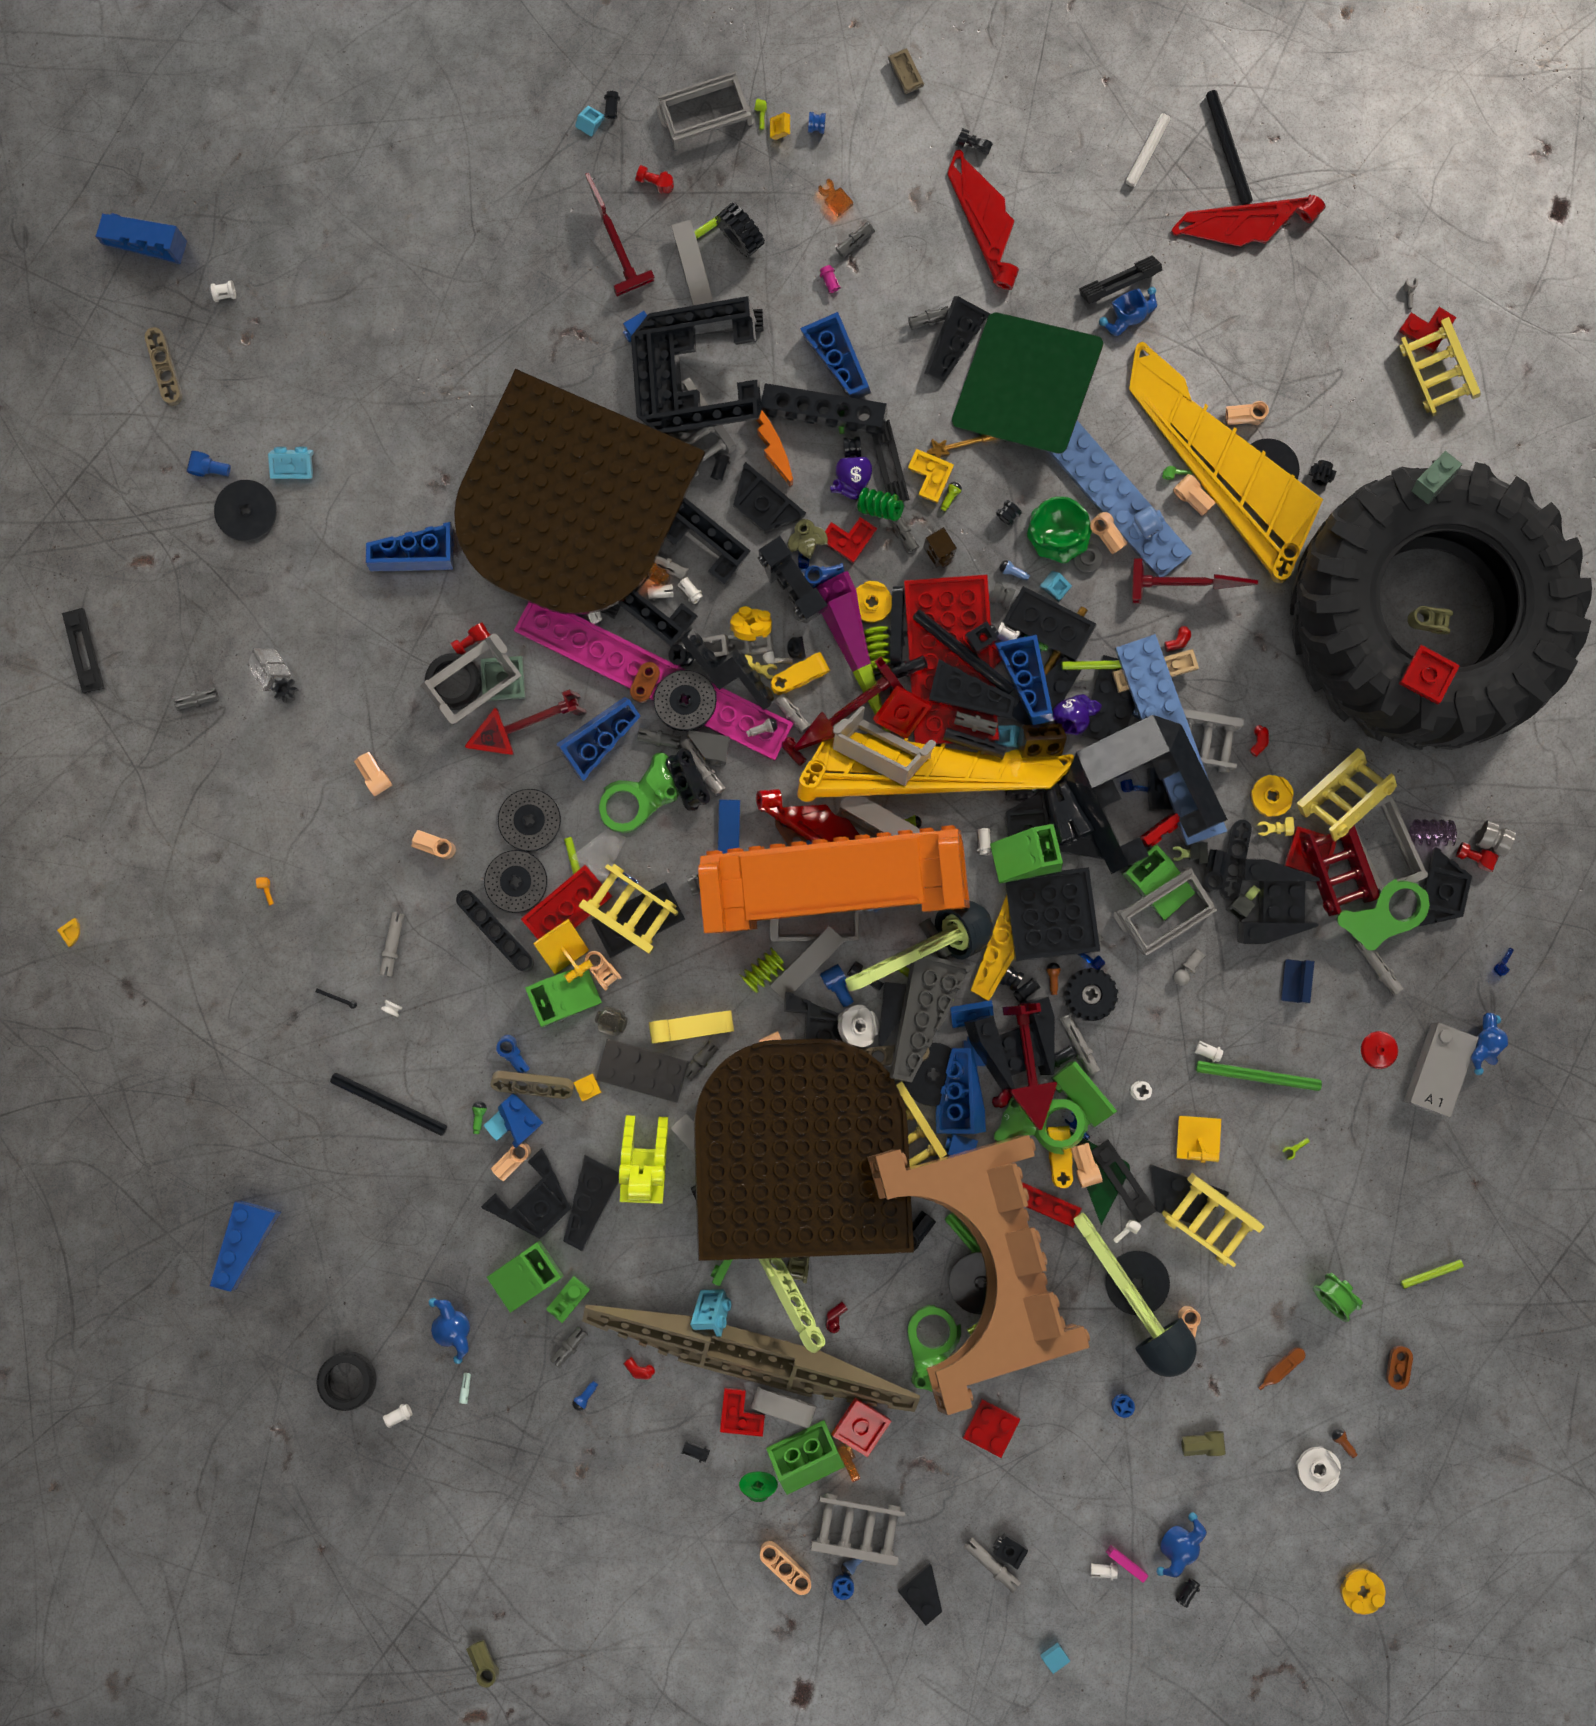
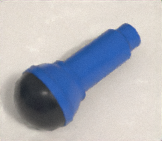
M595 1381L590 1383L581 1395L573 1399L572 1405L575 1410L583 1411L586 1408L588 1399L598 1386Z

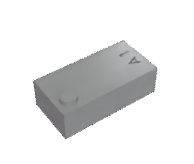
M1439 1022L1431 1023L1404 1102L1436 1115L1451 1118L1479 1037Z

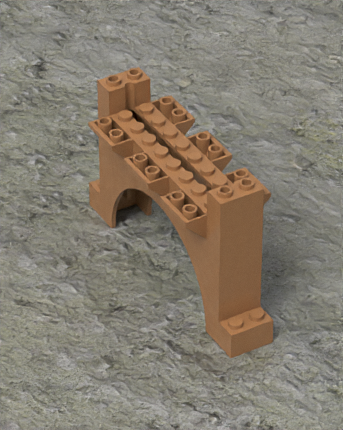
M1029 1135L1012 1137L909 1168H905L907 1159L900 1149L867 1157L879 1199L914 1196L945 1207L956 1215L970 1230L984 1259L987 1293L982 1315L976 1328L967 1341L954 1354L940 1363L926 1368L937 1409L946 1415L973 1408L971 1401H974L971 1389L967 1388L968 1385L1090 1348L1088 1344L1090 1336L1087 1329H1084V1326L1072 1323L1065 1325L1063 1317L1058 1312L1060 1304L1057 1296L1053 1292L1047 1291L1045 1286L1048 1282L1043 1271H1047L1045 1266L1047 1265V1258L1040 1249L1041 1237L1039 1232L1035 1231V1227L1028 1226L1029 1214L1023 1207L1028 1206L1029 1195L1021 1182V1179H1023L1022 1170L1014 1163L1035 1156V1143L1032 1138L1030 1139Z

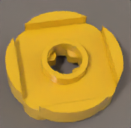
M867 581L856 588L861 620L866 623L883 621L892 609V595L887 587L877 581ZM871 597H874L875 601L878 602L873 607H869V604L866 603V600H870Z
M748 606L740 607L739 612L731 617L730 629L734 632V636L741 640L755 641L756 637L762 635L765 638L772 631L771 614L766 610L751 609Z
M1267 775L1260 778L1250 792L1253 807L1265 817H1277L1287 812L1292 805L1294 796L1291 784L1285 778L1276 775ZM1269 790L1272 793H1277L1275 796L1276 801L1267 798Z
M1360 1568L1350 1571L1345 1576L1346 1579L1341 1584L1340 1593L1343 1602L1353 1612L1363 1615L1371 1614L1384 1605L1385 1586L1375 1573ZM1361 1586L1368 1589L1365 1597L1358 1595V1592L1361 1591Z

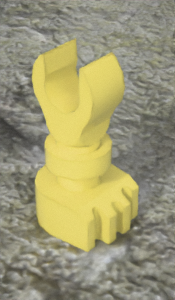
M745 654L748 664L753 670L762 674L767 679L773 678V675L767 673V669L777 670L776 665H760L759 662L752 663V656Z
M1286 817L1284 824L1280 822L1270 824L1266 821L1257 824L1267 827V832L1258 833L1259 836L1264 837L1275 832L1276 834L1284 832L1285 836H1294L1293 817Z

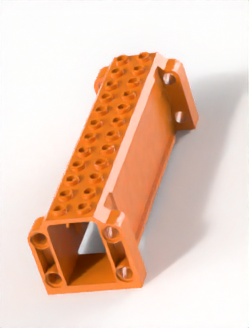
M954 825L941 826L940 831H934L932 828L919 829L920 833H913L911 830L898 831V835L893 836L889 832L876 833L877 837L870 838V835L865 834L856 835L855 840H849L846 837L833 838L834 842L817 839L812 840V844L809 845L804 841L791 842L790 847H786L785 844H771L770 849H765L761 846L748 847L749 851L733 848L727 849V853L724 854L723 851L719 850L706 851L705 856H700V864L698 866L704 933H727L758 929V920L916 904L922 905V912L970 908L961 830L956 829Z

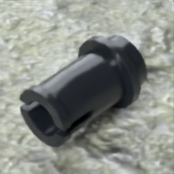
M607 91L606 95H604L606 100L604 117L607 119H617L618 101H620L619 93Z
M718 453V456L714 458L716 462L710 478L723 481L727 465L731 462L729 461V456Z
M1032 977L1019 989L1016 988L1013 995L1019 1003L1026 1002V998L1041 987Z
M1068 1045V1047L1055 1053V1067L1059 1068L1064 1062L1076 1057L1072 1046Z
M686 1440L681 1454L698 1459L699 1463L701 1461L706 1463L710 1450L706 1449L707 1446L703 1448Z
M1192 1578L1184 1581L1185 1586L1176 1598V1601L1178 1603L1181 1602L1180 1604L1188 1608L1196 1592H1200V1584Z

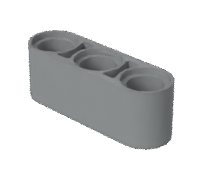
M761 1386L757 1387L751 1408L806 1428H810L816 1406L811 1403Z

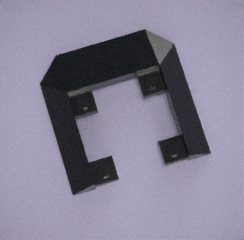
M749 296L653 312L646 316L631 336L637 418L647 426L665 434L760 418L763 404L761 403L760 384L757 379L737 383L738 400L701 406L700 392L697 389L682 392L679 355L696 352V334L733 328V339L736 345L756 342L755 324L757 323Z
M684 498L666 537L668 541L676 546L685 534L689 532L715 553L719 558L708 570V573L723 585L740 568L751 550L687 498ZM647 576L639 587L618 604L672 647L685 635V632L698 616L683 603L679 605L670 618L638 593L649 579V576Z
M1151 715L1077 751L1074 756L1066 781L1095 829L1092 835L1111 875L1149 857L1141 837L1121 846L1104 810L1105 807L1122 799L1113 780L1145 764L1152 762L1160 780L1178 772L1181 773L1198 808L1179 818L1188 838L1228 820L1182 725Z

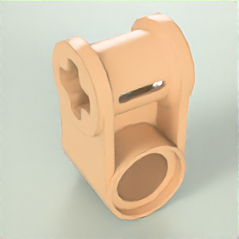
M591 951L586 955L585 961L594 954L601 958L600 964L596 967H591L589 970L606 991L609 985L617 979L620 980L622 977L603 954ZM612 973V975L604 981V979Z

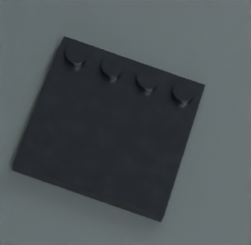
M1089 867L1061 870V872L1005 882L1015 962L1100 952Z

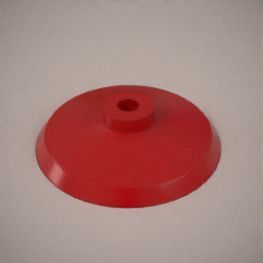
M1375 1031L1364 1038L1361 1044V1055L1370 1067L1385 1069L1396 1061L1398 1045L1390 1034L1383 1031Z

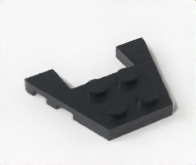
M791 992L785 993L784 1012L805 1014L804 1039L842 1041L838 1031L839 1013L825 1007H820L805 998L802 999L795 996Z
M543 1148L528 1161L542 1179L518 1203L510 1208L495 1193L481 1206L487 1212L506 1220L539 1239L571 1209Z

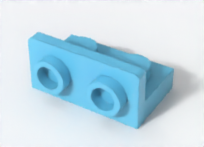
M303 446L295 447V450H287V447H274V450L268 453L270 479H312L313 450H307V447Z
M724 1289L700 1290L690 1324L693 1330L713 1329L717 1337L722 1336L723 1329L727 1324L728 1311L731 1310V1300L727 1297Z

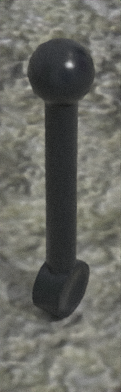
M318 988L315 991L318 994L347 1004L351 1009L357 1007L356 1001H348Z

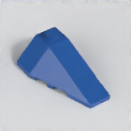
M952 1048L946 1070L945 1085L941 1089L940 1104L936 1108V1134H977L986 1132L985 1107L973 1048Z

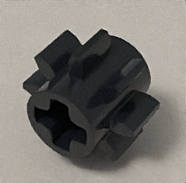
M1319 460L1318 464L1314 463L1309 471V475L1313 476L1312 482L1320 486H1326L1328 482L1331 483L1337 472L1332 470L1333 464L1325 460Z
M282 676V680L279 681L274 679L275 687L270 688V690L277 693L274 698L278 700L282 697L284 703H287L289 698L295 700L293 695L299 691L298 688L292 686L295 681L291 679L287 682L285 676ZM283 686L288 690L286 693L281 689Z

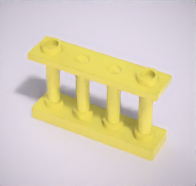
M1449 317L1441 320L1442 327L1438 331L1409 344L1406 337L1401 338L1402 345H1399L1403 357H1408L1424 395L1425 401L1422 403L1426 413L1431 412L1432 417L1437 415L1435 409L1437 406L1465 394L1466 396L1471 395L1472 400L1481 395ZM1447 338L1449 346L1446 347V350L1421 361H1415L1411 351L1438 339ZM1448 357H1455L1457 365L1454 366L1455 368L1426 381L1423 380L1419 370ZM1455 376H1463L1465 381L1462 384L1463 387L1431 400L1428 388Z
M1359 748L1297 802L1300 814L1305 818L1311 813H1315L1331 826L1329 830L1335 842L1340 837H1344L1351 827L1387 795L1392 794L1397 787L1395 776L1392 773L1383 779L1366 766L1365 754ZM1357 772H1361L1377 784V786L1368 793L1350 778ZM1345 785L1362 800L1352 807L1335 793L1341 786ZM1330 799L1344 810L1346 814L1337 821L1320 807L1326 800Z
M607 864L605 868L610 871V874L593 899H589L588 902L583 899L579 907L648 954H651L655 948L651 945L653 942L652 938L670 912L677 916L678 911L675 910L677 906L667 899L663 902L623 875L624 870L613 864L611 867ZM617 877H619L628 885L611 910L603 913L599 910V904ZM636 889L644 894L645 897L630 920L622 926L616 921L617 915ZM654 901L662 906L663 909L646 934H642L639 937L634 934L636 930L634 927L651 902Z
M900 1081L896 1086L907 1107V1120L915 1119L918 1124L916 1130L908 1135V1143L911 1144L920 1137L922 1139L926 1137L930 1143L927 1149L909 1159L910 1167L918 1165L930 1156L944 1157L947 1155L945 1149L903 1082Z
M1191 1173L1187 1178L1192 1184L1190 1186L1191 1190L1172 1215L1165 1210L1162 1212V1215L1166 1218L1164 1222L1173 1229L1176 1227L1180 1228L1217 1255L1215 1259L1224 1266L1230 1264L1232 1267H1235L1236 1263L1230 1256L1249 1231L1252 1232L1254 1229L1260 1233L1265 1226L1194 1173ZM1203 1192L1209 1196L1208 1202L1188 1228L1179 1219L1198 1194L1201 1195ZM1221 1205L1226 1209L1224 1211L1225 1215L1205 1240L1196 1232L1215 1206ZM1238 1217L1243 1221L1241 1223L1242 1227L1222 1252L1213 1244L1230 1221Z

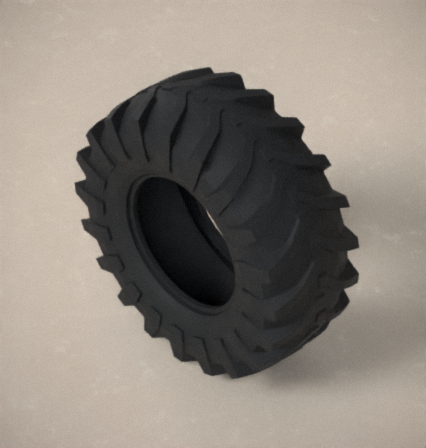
M1475 462L1473 471L1460 469L1453 480L1429 504L1412 492L1417 479L1428 468L1419 469L1402 466L1392 470L1391 475L1379 481L1374 480L1363 485L1329 515L1327 520L1322 523L1307 545L1300 560L1297 577L1291 591L1290 615H1294L1292 639L1296 655L1303 654L1306 678L1314 692L1321 689L1324 690L1331 711L1343 722L1351 717L1368 737L1380 742L1386 736L1408 750H1423V747L1432 746L1436 749L1453 750L1476 742L1481 743L1502 735L1535 715L1566 684L1578 663L1576 657L1586 643L1591 620L1584 617L1591 602L1592 582L1591 578H1580L1583 552L1578 537L1569 540L1564 539L1560 511L1552 502L1544 508L1539 507L1534 502L1530 487L1526 481L1516 476L1509 485L1499 480L1488 465ZM1410 550H1439L1463 560L1481 577L1489 591L1493 604L1494 624L1488 646L1475 664L1458 668L1441 703L1438 705L1399 684L1413 656L1406 652L1392 637L1381 612L1380 589L1385 570L1395 555Z

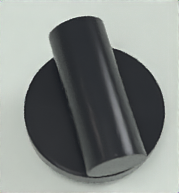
M802 636L792 637L788 641L787 651L792 658H806Z

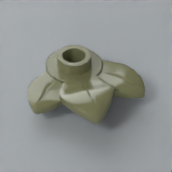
M803 519L796 524L795 532L788 540V548L791 552L799 550L804 557L810 559L816 544L827 545L828 538L822 528L815 527L813 522L808 519ZM807 526V530L802 532V528Z

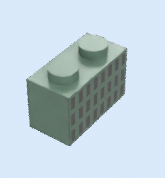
M1444 451L1417 479L1412 492L1429 504L1453 480L1460 470L1462 463L1447 451Z

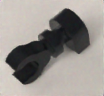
M962 128L955 146L963 148L964 144L967 143L969 147L972 148L974 146L979 152L988 155L993 143L987 139L976 138V135L970 136L968 135L970 130Z
M855 961L847 975L850 977L863 971V965ZM876 980L869 985L880 991L884 983Z

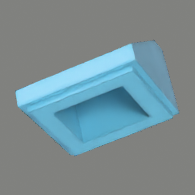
M587 106L578 115L575 126L589 136H593L605 117L602 113Z
M1051 571L1040 587L1059 602L1072 585L1059 572Z
M998 725L999 741H995V743L1018 748L1017 740L1021 727L1016 725Z
M499 1111L483 1125L496 1141L500 1140L508 1132Z
M1058 1642L1040 1655L1053 1674L1070 1662V1659Z

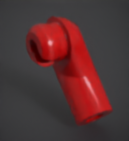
M1183 626L1178 629L1179 632L1176 640L1164 642L1166 652L1186 647L1191 638V631L1188 627Z
M1258 725L1254 729L1257 742L1249 750L1254 757H1257L1269 744V730L1262 725Z
M632 1357L623 1363L635 1379L649 1380L655 1374V1369L652 1365L639 1367Z

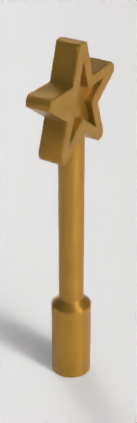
M981 435L977 438L946 445V440L937 443L932 439L931 444L933 448L929 449L927 453L940 458L941 455H950V452L947 450L978 442L984 443L998 438Z

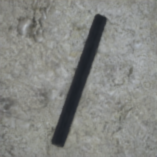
M1217 90L1209 91L1206 94V98L1241 204H1251L1253 198Z
M921 610L916 611L913 615V620L982 676L1007 694L1014 690L1012 683Z
M334 1073L330 1079V1083L440 1136H443L447 1130V1125L341 1074Z

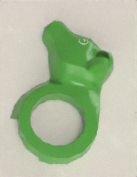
M660 752L653 755L650 767L639 782L618 780L604 787L606 791L601 797L599 811L601 821L606 827L619 833L632 832L642 826L658 808L677 800L679 793L666 766L667 754ZM628 792L638 800V814L629 823H616L607 814V803L611 796L616 793Z
M1394 879L1382 889L1376 908L1356 912L1343 910L1336 919L1338 925L1348 930L1367 950H1375L1387 938L1409 931L1423 922L1430 906L1426 890L1422 889L1418 884ZM1408 888L1417 897L1416 910L1407 919L1397 920L1392 917L1389 911L1390 898L1396 891Z
M1013 1097L1003 1113L1000 1126L994 1132V1139L996 1142L1016 1136L1034 1135L1039 1143L1048 1151L1055 1154H1064L1065 1149L1074 1147L1082 1140L1085 1132L1088 1130L1087 1117L1076 1103L1067 1099H1054L1051 1102L1043 1129L1037 1130ZM1068 1109L1076 1116V1131L1067 1140H1054L1047 1133V1119L1056 1110Z
M926 1305L917 1309L910 1317L907 1326L908 1342L914 1360L911 1382L915 1388L931 1392L933 1391L926 1368L947 1359L960 1342L962 1334L961 1324L956 1325L951 1314L935 1305ZM939 1315L947 1321L949 1336L943 1345L930 1348L924 1346L918 1340L916 1329L923 1317Z

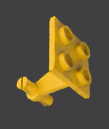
M569 919L533 943L554 975L569 964H572L574 969L564 975L568 983L578 976L582 977L585 971L593 967L589 959L579 966L575 964L574 961L587 953L589 949Z
M1178 1116L1176 1158L1198 1160L1200 1163H1205L1206 1161L1218 1162L1221 1119Z

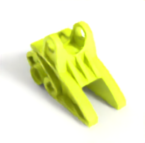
M626 1115L619 1168V1184H621L620 1202L663 1204L668 1117L658 1118L656 1149L634 1148L635 1116Z

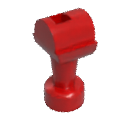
M643 165L639 166L635 181L644 183L646 180L656 185L657 190L661 194H668L673 191L674 181L673 177L668 174V171L658 175L648 172V168Z
M481 622L468 630L469 635L461 642L455 640L450 644L457 654L464 655L467 647L475 643L480 644L491 634L488 633L487 628Z
M1465 842L1459 845L1456 852L1457 858L1464 860L1468 857L1477 862L1480 869L1493 872L1499 855L1488 850L1481 849V852L1471 850L1470 845Z

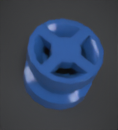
M809 112L808 133L818 131L820 134H824L826 113L817 115L814 112Z
M1118 1394L1112 1399V1409L1119 1417L1127 1418L1134 1413L1135 1404L1129 1396Z
M844 1574L834 1578L832 1582L834 1595L840 1600L849 1599L854 1593L853 1580L850 1576H845Z

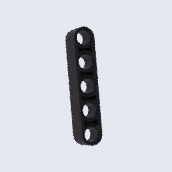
M469 890L459 892L456 897V903L516 969L522 972L530 971L534 966V959L530 953L474 893ZM465 895H471L472 902L468 906L462 904V898ZM480 910L486 912V918L483 921H477L476 914ZM495 925L499 926L500 934L492 937L490 929ZM508 941H513L515 944V948L511 952H506L504 949V945ZM522 956H526L529 959V964L525 968H521L518 963Z

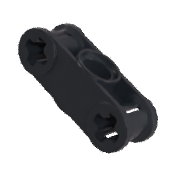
M682 748L676 755L667 757L666 766L681 796L684 807L688 811L694 812L700 805L709 803L710 794L704 785L691 752Z

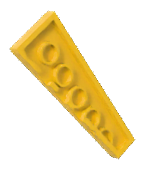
M1007 894L993 928L992 937L987 944L970 989L971 992L987 1001L992 997L1015 957Z

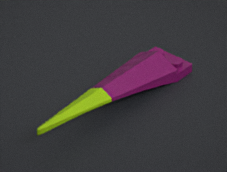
M846 571L815 588L828 605V609L822 613V616L864 693L875 685L876 681L865 640L857 591L849 572ZM879 693L868 701L875 715L882 706ZM881 726L883 730H885V731L891 733L890 730H888V729H886L885 727Z

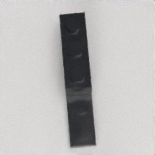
M693 629L685 633L681 642L719 690L739 678L763 710L771 705L774 699L771 689L763 684L760 675L750 667L745 655L740 654L736 649L717 661L715 654L707 649L702 637L698 633H695Z

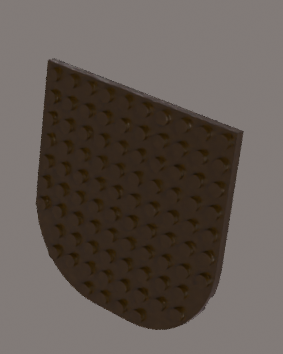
M515 369L457 493L454 518L459 544L470 564L485 580L495 587L541 608L561 614H590L608 609L625 600L648 576L703 460L705 451Z
M832 1039L768 1040L754 1043L733 1053L713 1071L699 1095L694 1116L698 1261L914 1253L911 1196L879 1199L867 1158L886 1151L900 1149L907 1159L905 1168L910 1167L908 1123L904 1100L899 1093L895 1080L889 1078L890 1073L877 1059L862 1049Z

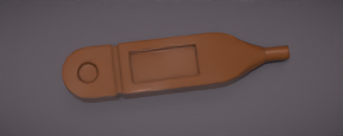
M1298 1347L1293 1348L1288 1355H1285L1266 1373L1265 1380L1259 1389L1262 1390L1265 1386L1280 1382L1305 1359V1351Z

